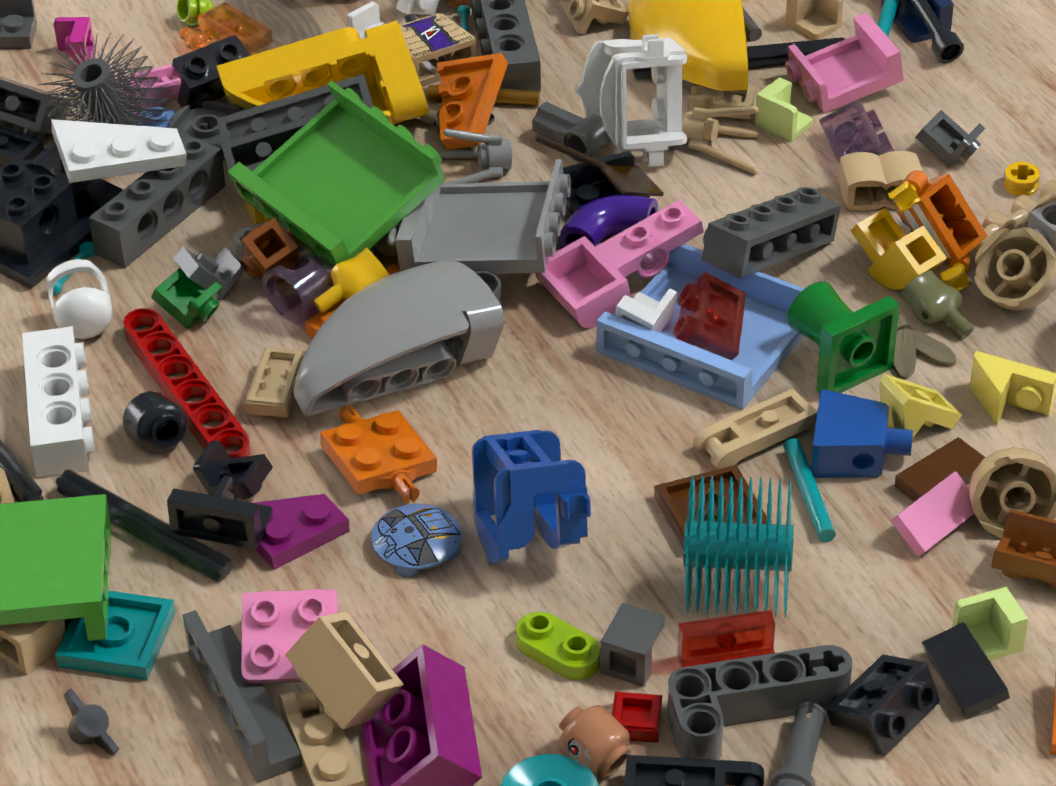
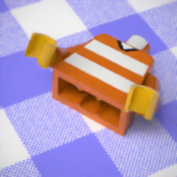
M914 170L910 172L902 184L888 193V196L895 202L894 209L899 216L900 224L907 228L909 233L922 226L926 228L947 257V260H949V269L940 273L943 282L960 291L970 286L966 273L969 269L971 250L988 236L950 174H944L928 180V176L923 171Z

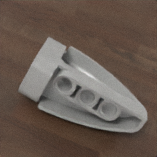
M445 259L385 276L347 298L320 327L311 341L298 370L293 388L294 397L304 416L307 417L439 381L448 376L456 366L492 357L504 326L502 307L480 276L466 265L454 260Z

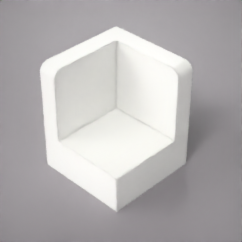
M669 288L660 302L641 292L637 293L634 298L624 295L616 306L615 315L661 332L674 314L677 292Z

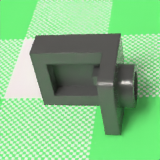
M940 110L921 129L915 138L950 168L960 157L967 161L981 146L977 138L985 130V127L979 123L968 134L947 114Z

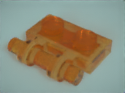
M226 2L199 15L198 27L192 29L185 26L179 32V37L193 51L214 43L211 41L213 39L219 41L232 35L238 36L249 55L273 42L271 29Z

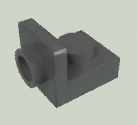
M0 0V49H31L37 27L34 1Z
M184 246L173 257V260L186 276L207 290L216 281L223 286L218 296L219 299H222L237 284L239 278L246 271V267L226 247L220 251L214 260L202 251L195 255Z

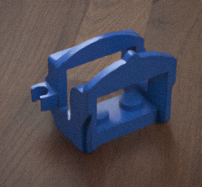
M531 430L483 436V438L474 443L472 447L474 522L488 564L505 562L509 559V550L525 547L531 542L535 532L534 516L541 535L550 548L558 549L571 544H579L580 538L588 537L587 517L591 516L590 496L587 494L585 469L576 460L561 461L560 441L555 433L547 430ZM492 515H496V523L491 518Z

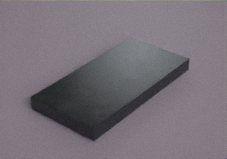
M101 178L93 179L87 187L74 197L78 221L29 264L0 253V273L30 289L46 278L56 266L68 261L79 253L80 245L85 242H93L89 217L124 189Z

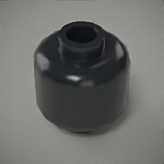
M148 391L134 397L126 406L122 417L123 428L127 436L150 453L161 454L176 447L184 437L187 428L186 416L182 408L159 392Z

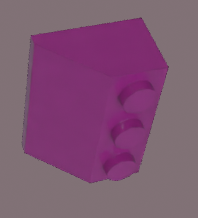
M422 644L392 669L404 685L369 722L362 724L369 786H473L482 779L465 667Z

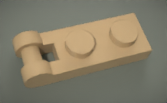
M791 388L700 429L693 439V444L702 454H709L711 456V463L717 469L733 466L745 457L816 426L817 411ZM730 440L729 442L722 444V442Z
M292 691L279 695L284 719L294 742L301 752L302 765L310 786H365L364 777L344 729L329 718L324 710V705L315 693L310 691L296 695ZM317 710L319 714L306 719L302 717L303 713Z

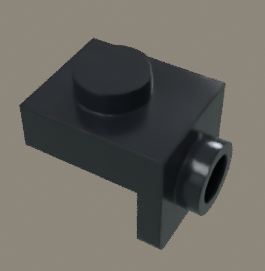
M219 440L210 441L193 465V471L209 495H214L223 476H229L233 479L234 498L247 499L257 494L262 488L263 481L273 468L265 454L230 458Z

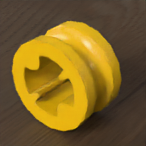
M1024 161L1009 164L1005 170V189L1016 196L1035 194L1039 188V168L1032 163Z

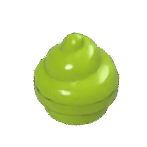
M177 0L176 4L179 20L186 22L189 26H199L213 14L215 9L210 0Z

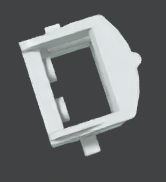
M658 34L643 35L642 40L614 39L596 41L585 60L581 82L575 86V92L581 97L586 117L590 114L600 115L605 131L614 146L621 152L642 151L643 162H648V167L663 166L664 150H668L670 146L687 143V135L682 131V64L687 63L686 50L672 38L658 39ZM651 67L652 79L654 84L657 85V98H653L651 104L654 119L627 121L626 70Z

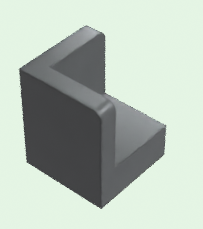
M622 603L601 640L600 673L645 687L651 675L652 647L665 625V617L652 611Z

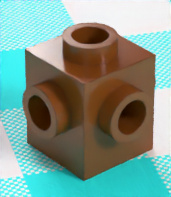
M275 217L265 224L255 227L241 239L243 259L240 262L246 267V273L251 279L259 278L264 286L268 288L275 282L279 284L286 282L296 273L297 267H299L300 244L289 229L284 230Z

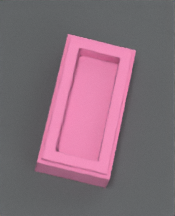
M955 471L890 520L917 557L974 514L969 488Z

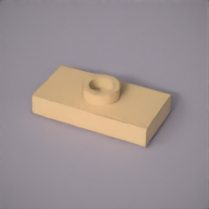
M264 347L245 401L246 414L288 418L295 398L293 393L294 383L306 351Z

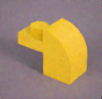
M886 207L857 223L850 230L873 262L867 270L868 273L878 283L892 290L904 289L913 279L928 270H936L947 259L924 226L905 235Z

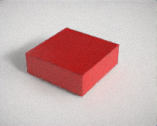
M615 691L612 716L629 732L630 741L659 742L663 695Z

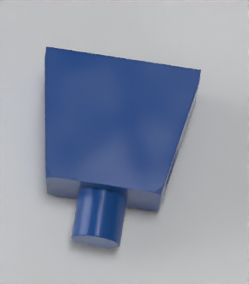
M821 390L812 449V474L814 478L878 477L882 475L884 453L911 456L913 430L887 427L889 406L886 403Z

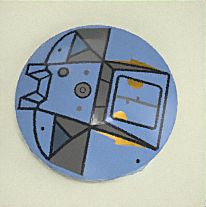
M428 504L404 505L390 510L376 522L371 535L372 546L376 554L383 561L395 566V572L398 575L413 577L419 574L421 569L431 568L446 560L458 557L461 550V528L457 520L444 509Z

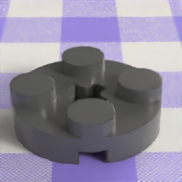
M203 101L202 108L190 111V105L179 109L171 117L174 120L169 121V128H177L182 143L188 138L194 137L220 148L222 160L225 161L221 146L223 141L216 119L240 111L235 106L226 102Z

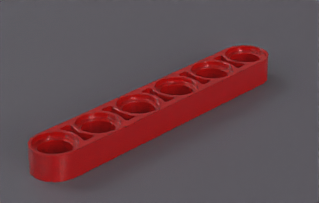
M139 308L129 312L123 320L125 337L128 344L165 396L182 408L186 416L187 427L202 448L205 450L210 441L219 440L223 447L231 445L241 447L237 452L228 453L230 458L251 456L248 434L162 317L155 310L149 308ZM141 325L153 326L152 328L143 331L133 330L135 327ZM154 349H169L168 352L162 354L150 353ZM174 372L187 373L185 376L180 378L167 377L169 374ZM192 396L204 397V400L195 403L184 401ZM212 420L223 422L222 425L213 428L202 426L204 423Z

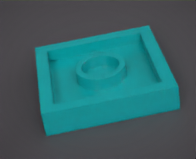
M109 591L107 639L88 641L84 617L72 618L55 654L58 667L148 680L176 613L174 600Z

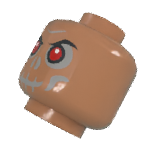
M601 705L591 706L585 710L578 706L572 709L559 724V728L563 731L558 740L559 752L564 756L573 758L583 767L589 768L595 777L601 776L603 779L610 777L626 762V756L631 753L627 748L630 741L629 732Z

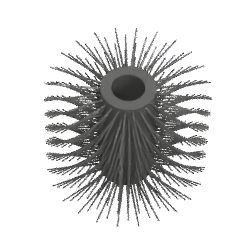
M96 35L95 51L93 44V59L89 60L85 46L87 59L82 52L85 62L82 61L77 53L75 56L77 55L78 60H81L80 65L76 61L72 62L69 60L77 66L75 70L60 64L56 65L73 71V74L41 73L69 78L39 84L62 86L54 90L69 87L55 92H46L48 96L57 95L53 98L55 100L51 101L53 103L49 104L46 102L42 105L44 107L45 105L46 107L56 106L54 108L56 111L52 110L48 117H60L59 120H61L62 118L65 119L68 116H73V118L67 121L82 119L80 120L81 122L88 121L136 126L174 120L150 119L173 108H145L153 105L151 107H158L169 100V98L155 99L164 88H151L158 79V77H146L153 69L152 66L151 68L150 66L140 67L148 56L137 58L141 60L139 61V66L136 65L131 69L127 68L131 65L130 62L135 61L132 59L140 51L137 48L134 50L135 54L130 55L131 57L128 59V62L126 61L121 64L123 62L121 61L119 63L124 58L122 56L132 41L125 46L126 48L109 65V62L116 56L114 55L111 58L118 42L104 60L102 57L107 42H105L104 48L102 44L101 55L99 57L98 51L97 59L95 58ZM142 70L146 71L144 72V77H134L136 76L135 73L140 72ZM73 80V82L56 83V82H63V81ZM147 81L150 82V83H149V84L151 85L150 87L147 86L146 88H144V87L139 88V87L145 85V84H142V83L147 82ZM151 92L156 94L152 98L144 97L146 94H149ZM43 93L38 96H47V94ZM64 96H68V97H66V98H64V99L59 100V101H62V102H59V103L54 102V101H56V100H58V99H60V98H62V97H64ZM155 113H158V114H156V115H153V116H150V117H147V118H144V117H145V116H148V115H152V114H155ZM139 122H151V123L139 124Z

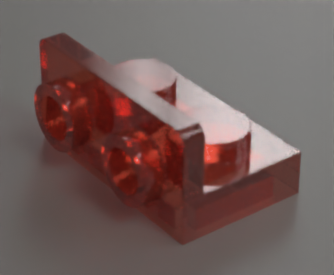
M704 272L693 284L688 283L679 295L680 315L675 324L673 335L680 341L733 360L739 355L746 293Z

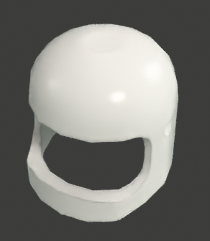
M81 259L66 261L56 266L48 274L47 291L54 321L58 328L73 326L75 339H87L99 335L109 326L113 309L108 286L102 272L91 261ZM87 272L94 275L100 282L101 290L88 287L77 288L63 294L57 302L53 299L54 285L68 274Z

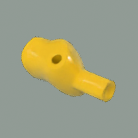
M365 248L355 257L340 262L332 268L330 276L334 286L313 301L321 313H325L344 298L351 297L364 287L389 274L368 248Z

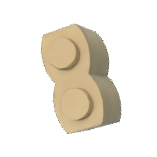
M891 151L878 156L868 152H856L840 157L838 182L845 207L860 212L873 211L884 206L894 209L895 202L889 198L888 193L900 186L910 172L914 170L922 171L917 154L909 151Z

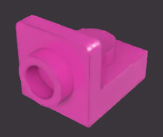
M90 17L55 18L53 25L58 50L65 51L80 65L81 63L75 54L77 53L82 61L85 62L82 52L87 59L86 46L89 60L93 59V44L95 50V42Z

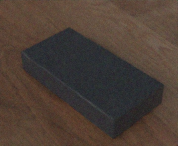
M964 622L922 642L925 654L967 719L1010 698L1008 688Z

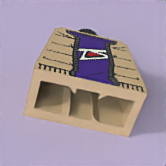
M437 13L421 19L410 14L400 21L399 25L422 87L441 81V76L437 70V62L476 57V38L443 14Z

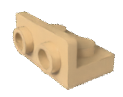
M558 0L574 29L580 34L586 33L592 19L602 24L612 22L624 25L629 15L622 0Z

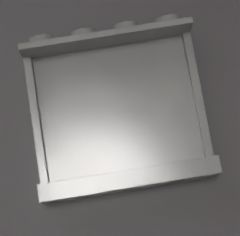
M556 159L550 181L441 184L402 220L395 240L400 271L446 259L462 263L473 271H487L493 274L545 273L549 257H555V237H560L561 234L560 217H565L566 198H569L571 194L570 175L563 174L562 159Z

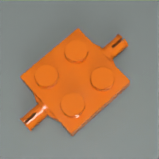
M348 405V409L344 406L339 411V418L344 424L321 431L320 446L356 494L359 495L376 489L392 488L397 491L405 503L409 504L410 500L412 503L416 501L420 492L411 481L417 477L437 472V457L399 410L363 419L352 405Z

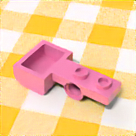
M679 199L596 247L583 236L555 253V257H549L545 273L535 274L540 283L582 327L593 328L597 326V319L605 311L615 315L616 306L624 295L631 297L626 276L635 271L644 278H650L660 273L668 262V252L704 232L702 221Z

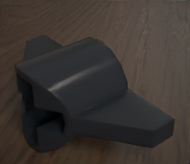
M72 689L68 690L63 696L73 716L68 728L71 740L76 744L82 745L94 742L110 755L116 753L120 748L106 732L109 726V717L106 711L95 704L85 706Z

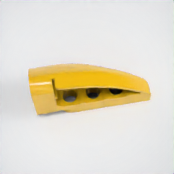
M629 0L628 13L631 40H642L643 35L658 34V39L672 38L686 50L687 63L682 64L683 80L714 90H748V58L742 0Z
M397 20L364 30L366 38L361 39L357 29L346 27L217 66L226 96L234 104L244 109H250L326 86L331 80L335 83L364 74L373 106L379 108L390 123L397 124L429 114L421 83Z

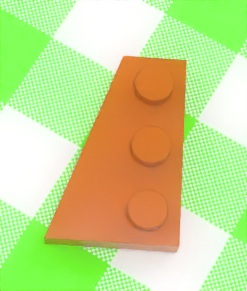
M502 53L437 62V70L441 76V83L438 84V93L442 98V108L439 110L440 140L447 150L474 147L481 144L480 142L445 136L443 131L445 129L479 134L485 133L508 65Z

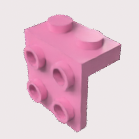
M337 589L242 593L241 673L243 680L249 684L302 682L296 674L295 667L285 654L318 617L340 612Z

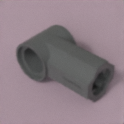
M544 102L538 107L537 113L532 120V131L590 157L611 141L605 131L601 116L597 114H590L586 118H582L553 104Z

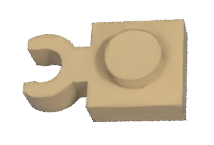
M692 83L691 94L688 96V109L693 111L695 107L716 109L754 106L756 85H748V90L721 91ZM752 114L725 117L729 119H751Z

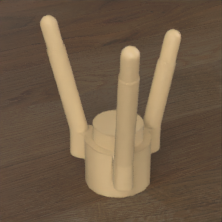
M695 107L693 112L688 111L682 122V131L687 135V142H689L688 148L702 151L734 167L756 175L758 173L756 167L709 146L707 143L714 142L718 134L758 138L759 133L757 131L721 126L718 120L712 119V117L756 114L759 111L758 107L716 109Z

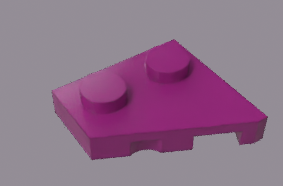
M325 494L255 502V504L270 506L273 510V517L266 525L265 533L256 549L273 570L350 532L349 519Z

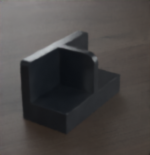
M223 476L214 495L173 488L167 499L170 531L172 534L254 550L257 549L265 533L266 525L273 517V510L270 506L234 500L233 479L229 476Z

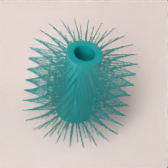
M692 475L683 548L684 572L686 570L685 601L688 613L690 608L691 580L693 583L692 567L693 570L696 567L695 606L697 614L699 611L700 590H702V568L706 570L704 584L706 614H708L711 597V568L712 571L715 568L714 596L716 615L720 604L722 569H725L724 602L726 614H728L731 572L732 569H735L734 608L736 616L739 606L741 569L744 570L745 616H747L750 573L751 570H755V617L758 607L760 570H765V617L768 605L770 571H775V618L778 605L779 571H785V618L788 603L789 572H792L794 525H791V479L789 478L786 525L781 524V478L779 480L777 497V524H772L771 478L768 491L766 524H762L763 498L761 477L758 491L757 523H753L752 477H750L747 519L746 523H742L744 512L742 476L739 485L737 523H734L733 477L731 476L728 489L726 522H723L724 485L722 475L720 477L717 522H714L715 490L713 476L711 475L709 506L707 501L708 521L707 517L706 521H704L705 484L703 475L701 477V486L699 483L697 521H695L694 475Z

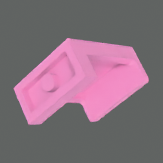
M867 13L853 18L855 36L806 56L803 55L795 44L787 47L789 61L785 65L792 82L798 81L808 102H814L823 114L904 81L901 52Z

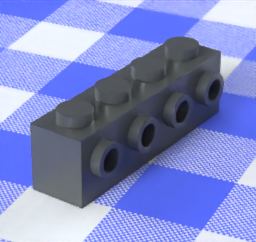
M0 76V126L13 129L14 124L24 127V134L45 139L46 133L52 134L51 119L59 120L60 117H48V114L56 106L46 107L45 105L44 107L42 105L57 95L48 96L47 91ZM43 93L47 94V96H38Z
M800 187L793 192L776 196L774 199L761 204H754L745 210L727 214L726 217L708 223L703 236L704 248L701 260L741 279L834 241L841 204L821 196V193L814 188Z

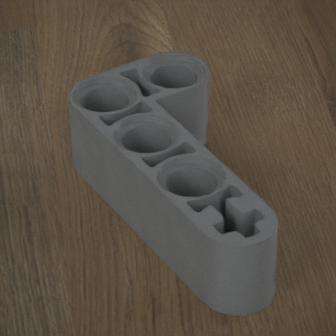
M823 645L677 669L668 679L667 717L680 758L719 760L722 755L723 726L793 716L796 707L803 702H809L807 713H812L814 703L820 705L825 710L850 686L852 657L841 647Z

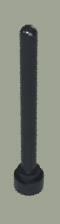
M910 0L932 35L931 49L938 61L949 63L960 57L964 51V44L957 33L943 27L927 0Z

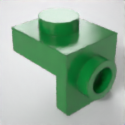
M179 268L155 288L151 298L186 329H189L199 319L206 322L220 306V303L216 300L223 286L216 281L206 290L189 279L182 269Z

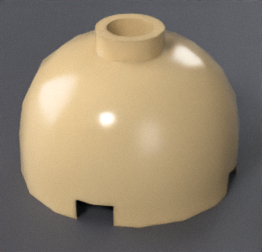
M1021 227L1022 229L1009 230L1008 228L998 230L984 241L976 253L974 261L977 264L976 276L974 275L976 285L989 301L1006 310L1024 311L1035 308L1045 301L1056 287V253L1040 233L1029 227Z
M1011 447L997 450L984 458L972 473L969 485L972 510L983 528L998 538L1003 536L1007 514L1010 510L1052 520L1056 518V473L1043 457L1030 449Z

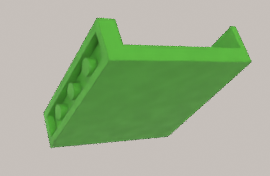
M331 80L327 84L334 99L255 170L251 171L238 162L228 171V174L241 198L270 220L275 217L284 230L289 229L298 242L333 268L336 264L355 257L365 248L370 249L446 179L440 166L442 159L429 144L422 146L415 141L412 134L404 126H394L379 108L375 106L369 108L352 89L347 88L344 90Z
M106 494L0 504V626L84 617L88 641L107 639L112 530Z

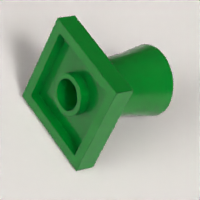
M827 282L811 284L797 295L789 308L787 321L791 329L820 346L816 391L819 394L821 390L842 393L893 368L900 304L892 297L887 296L853 312Z

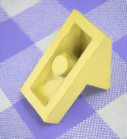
M976 351L973 356L969 388L996 424L999 423L1007 405L1049 416L1054 407L1056 396V373Z
M883 374L879 379L880 402L886 403L889 406L887 424L889 428L913 430L914 438L923 424L929 427L938 424L953 429L962 416L937 390L887 374Z

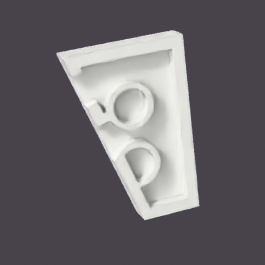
M51 119L52 134L69 183L186 166L187 154L177 128Z

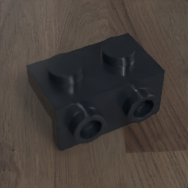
M232 35L173 59L172 67L182 81L177 99L181 108L190 105V110L202 108L203 101H215L226 96L217 66L250 56L238 36Z

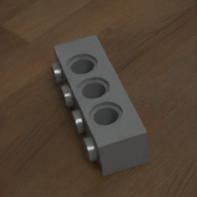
M471 0L473 20H476V32L478 40H481L482 56L502 53L508 62L500 89L541 92V61L525 0Z
M190 137L183 142L187 154L186 166L145 172L89 217L95 255L126 268L223 189L226 185L221 149Z

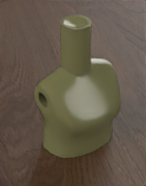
M932 270L919 275L902 290L901 298L911 306L915 317L923 323L933 324L944 320L962 339H965L973 332L974 326L958 311L962 304L960 292L941 281Z

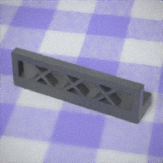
M196 610L183 614L188 653L256 782L260 783L302 767L301 752L263 683L249 684L243 680L241 673L242 645L231 625L207 632Z

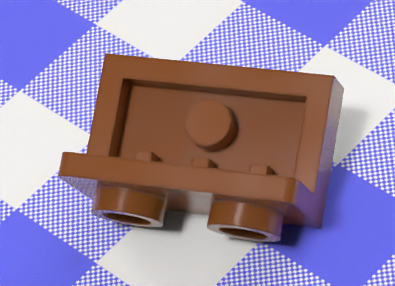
M1010 510L1007 514L1003 536L994 551L991 567L1002 570V574L1012 579L1026 580L1030 577L1046 581L1049 587L1056 590V520Z

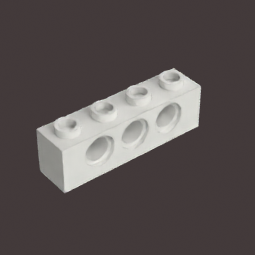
M73 326L22 333L30 447L36 478L60 475L68 469L75 472L88 471L87 453L95 452L92 426L85 427L84 425L92 423L89 397L82 398V395L90 394L86 369L79 370V368L87 367L84 343H75Z

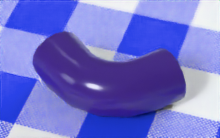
M614 195L595 199L579 207L565 222L561 229L560 237H558L559 247L562 249L583 236L596 247L601 240L617 235L658 212V202L654 198Z

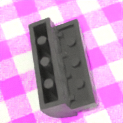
M364 74L335 82L344 90L347 88L352 89L369 108L373 107ZM328 85L217 118L223 141L221 146L228 170L238 162L251 171L255 170L334 100Z

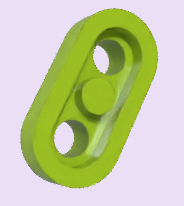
M532 612L523 616L518 621L516 626V644L520 652L525 656L571 680L587 679L599 670L601 649L598 641L591 635L547 612Z

